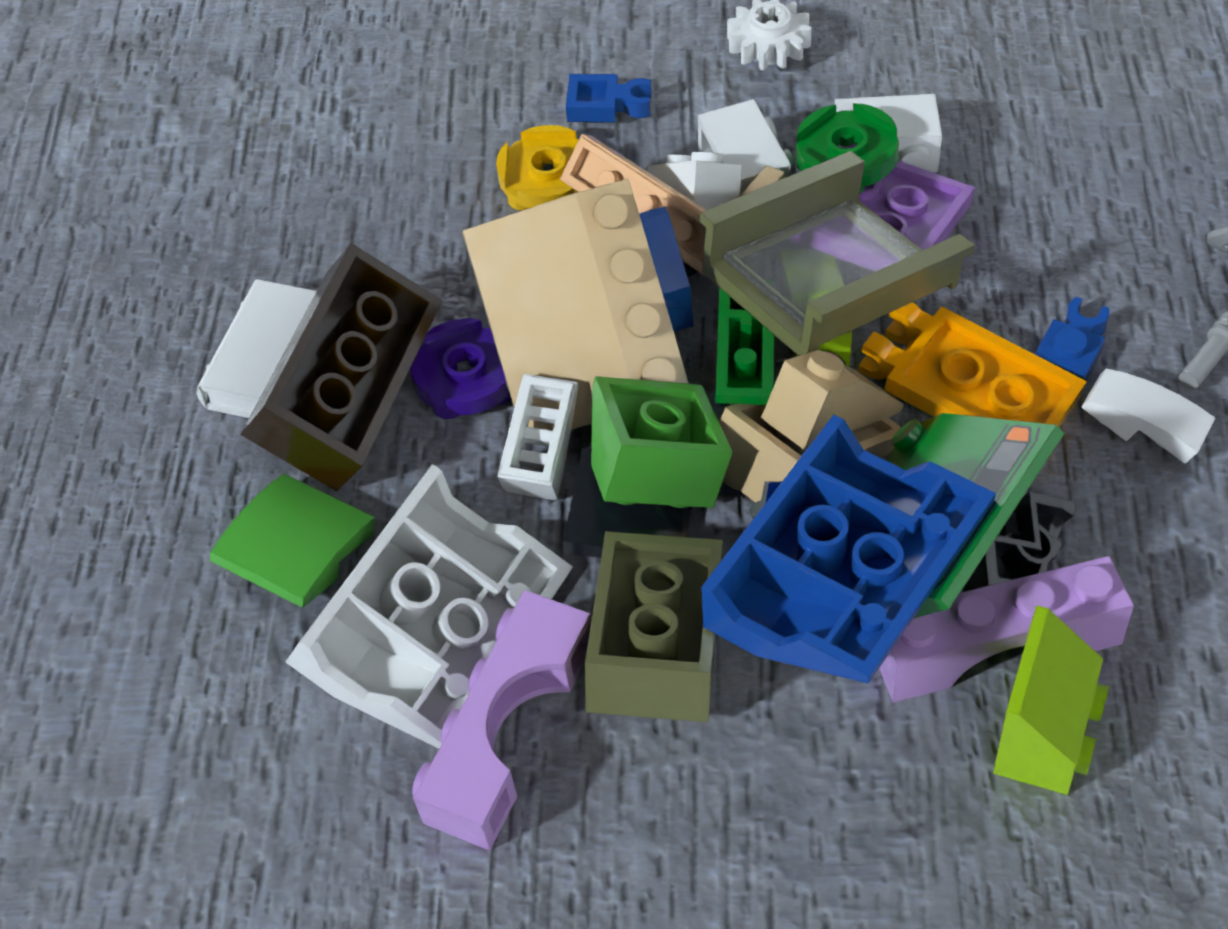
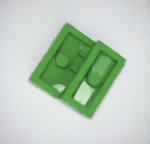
M283 473L265 487L232 521L211 550L210 561L303 608L338 580L339 562L373 535L375 517Z

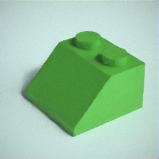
M595 376L592 391L591 466L603 500L623 505L640 503L670 505L676 508H687L689 506L713 508L733 452L703 386L699 384Z

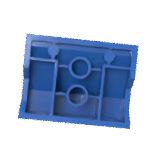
M833 414L702 585L703 627L755 656L869 684L995 501L996 493L931 461L904 470L865 451L845 420Z

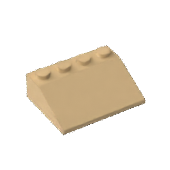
M629 178L576 192L462 231L514 408L523 374L578 383L579 388L571 430L592 424V391L595 376L689 384ZM533 397L532 406L557 410L560 405V401ZM529 420L528 427L553 431L555 425Z

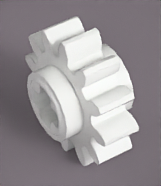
M752 0V8L750 10L746 7L737 6L736 18L727 20L729 52L732 54L741 53V64L743 65L754 60L759 63L760 70H765L768 65L777 64L780 68L784 69L786 68L787 57L802 60L803 48L811 47L812 27L809 26V13L797 14L796 2H791L785 6L779 0L766 2Z

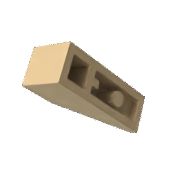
M816 350L784 361L761 418L804 450L810 446L833 414L844 419L851 431L899 414L904 404L862 374L843 364L838 357L828 352Z

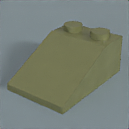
M605 531L585 659L586 713L709 722L716 634L703 627L701 587L722 561L723 540Z

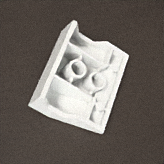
M432 464L286 660V663L334 698L439 749L442 744L441 733L447 717L452 710L461 709L470 692L469 680L476 663L481 658L487 659L497 642L496 630L503 613L508 608H515L524 590L552 599L573 566L520 527L494 524L484 520L452 496L442 470Z

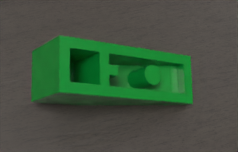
M763 281L774 290V281ZM719 287L715 403L766 405L774 387V334Z

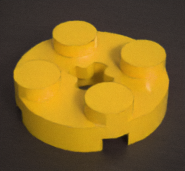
M558 125L536 126L520 132L521 140L513 143L510 147L508 141L501 147L496 160L500 188L507 195L508 204L512 208L523 211L578 192L560 180L579 141L576 131ZM544 164H553L554 169L542 171Z

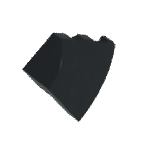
M1030 491L1024 495L963 587V592L1046 572L1048 564L1058 556L1062 546V542L1058 539L1065 522L1075 514V501Z

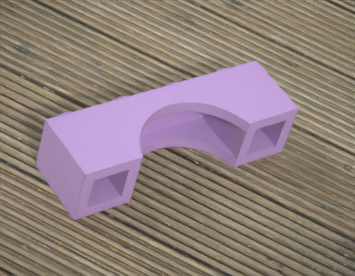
M1110 556L959 593L950 609L914 618L879 668L892 702L951 688L964 672L980 661L999 652L1025 646L1036 605L1049 608L1094 651L1123 644L1134 605Z
M526 590L523 591L515 608H508L503 613L496 630L497 642L487 659L481 658L476 663L469 680L470 692L461 709L452 710L447 717L441 733L442 744L432 763L425 762L415 777L412 795L423 824L489 851L491 850L518 797L510 770L494 753L497 733L506 717L523 702L542 694L571 692L585 664L591 627L590 613Z

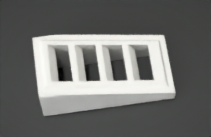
M523 374L497 478L504 491L557 500L579 386L577 382ZM533 397L560 401L559 409L532 406ZM529 420L555 425L553 431L528 427ZM525 443L548 446L549 449L548 453L524 450ZM521 466L543 469V472L525 470L520 468Z

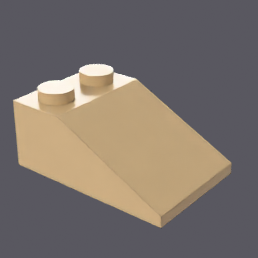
M733 404L725 407L719 421L733 452L723 482L729 487L741 491L756 503L761 501L764 481H783L807 449L803 450L761 418L766 405ZM886 418L852 432L865 451L883 459L894 449L891 440L902 427L891 419Z

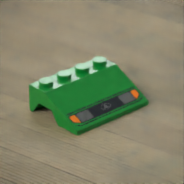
M942 413L923 422H919L917 419L911 420L894 435L891 440L894 449L887 459L884 460L904 470L931 461L996 493L995 501L914 618L950 609L1065 434L1057 425Z

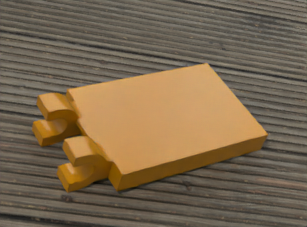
M913 302L889 313V317L894 320L886 329L885 337L873 331L862 346L861 352L866 354V356L858 366V372L867 377L877 380L887 378L885 391L933 417L942 413L1053 424L1058 427L1062 425L1081 397L1087 381L942 306L932 316L922 311ZM889 339H891L892 341H895V342H897V343L907 344V345H906V347L902 350V349L896 347Z

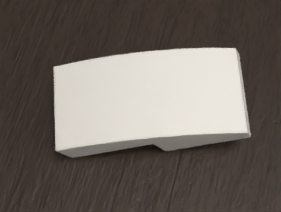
M1107 368L1100 374L1081 407L1125 441L1130 439L1138 430L1142 431L1184 464L1199 452L1215 420L1214 416L1198 405L1161 385L1125 372Z

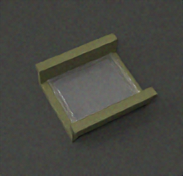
M852 151L700 213L699 222L706 227L702 273L798 356L816 351L820 345L946 286L951 290L956 288L963 258L974 253L975 245L961 234L922 250L862 204L858 199L865 161Z

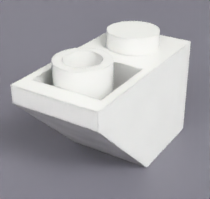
M692 152L691 156L667 155V163L647 166V172L706 210L740 197L742 165L722 163L723 154Z

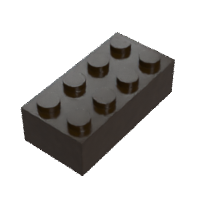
M350 243L324 276L240 435L331 489L338 491L364 465L443 300Z

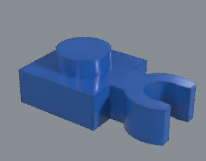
M569 74L566 100L567 122H616V112H625L634 118L649 117L650 99L652 97L651 80L636 78L625 84H618V74Z
M1075 297L1068 305L1065 323L1053 319L1035 355L1087 381L1103 349L1105 337L1101 335L1106 330L1110 310L1108 307L1103 306L1096 317H1084L1080 314L1082 298Z

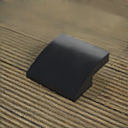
M582 448L563 539L565 554L601 558L605 531L688 537L692 512L691 506L676 508L670 505L640 503L623 505L604 501L591 466L592 449Z

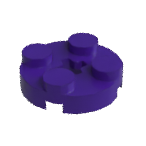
M472 318L450 320L433 327L427 332L423 340L424 344L420 347L410 367V372L417 395L423 402L432 407L436 416L442 419H454L459 415L481 413L511 400L491 329L482 327L481 320ZM461 361H467L470 366H476L466 372L457 371V363Z

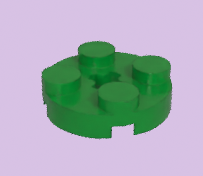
M853 103V111L844 110L836 112V104L825 106L811 113L798 127L796 164L798 169L803 171L852 151L865 161L860 193L863 192L865 186L872 185L885 178L899 161V140L897 138L895 122L888 114L876 107ZM853 144H857L856 147L849 149L838 147V145L847 147Z

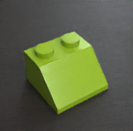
M1036 605L1007 707L993 774L1068 795L1074 772L1087 776L1096 738L1086 736L1084 733L1088 719L1097 722L1101 721L1109 686L1097 683L1103 658L1049 608Z

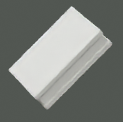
M258 279L253 282L244 301L240 303V308L210 364L206 366V371L197 386L196 393L198 399L206 409L245 418L250 417L316 291Z

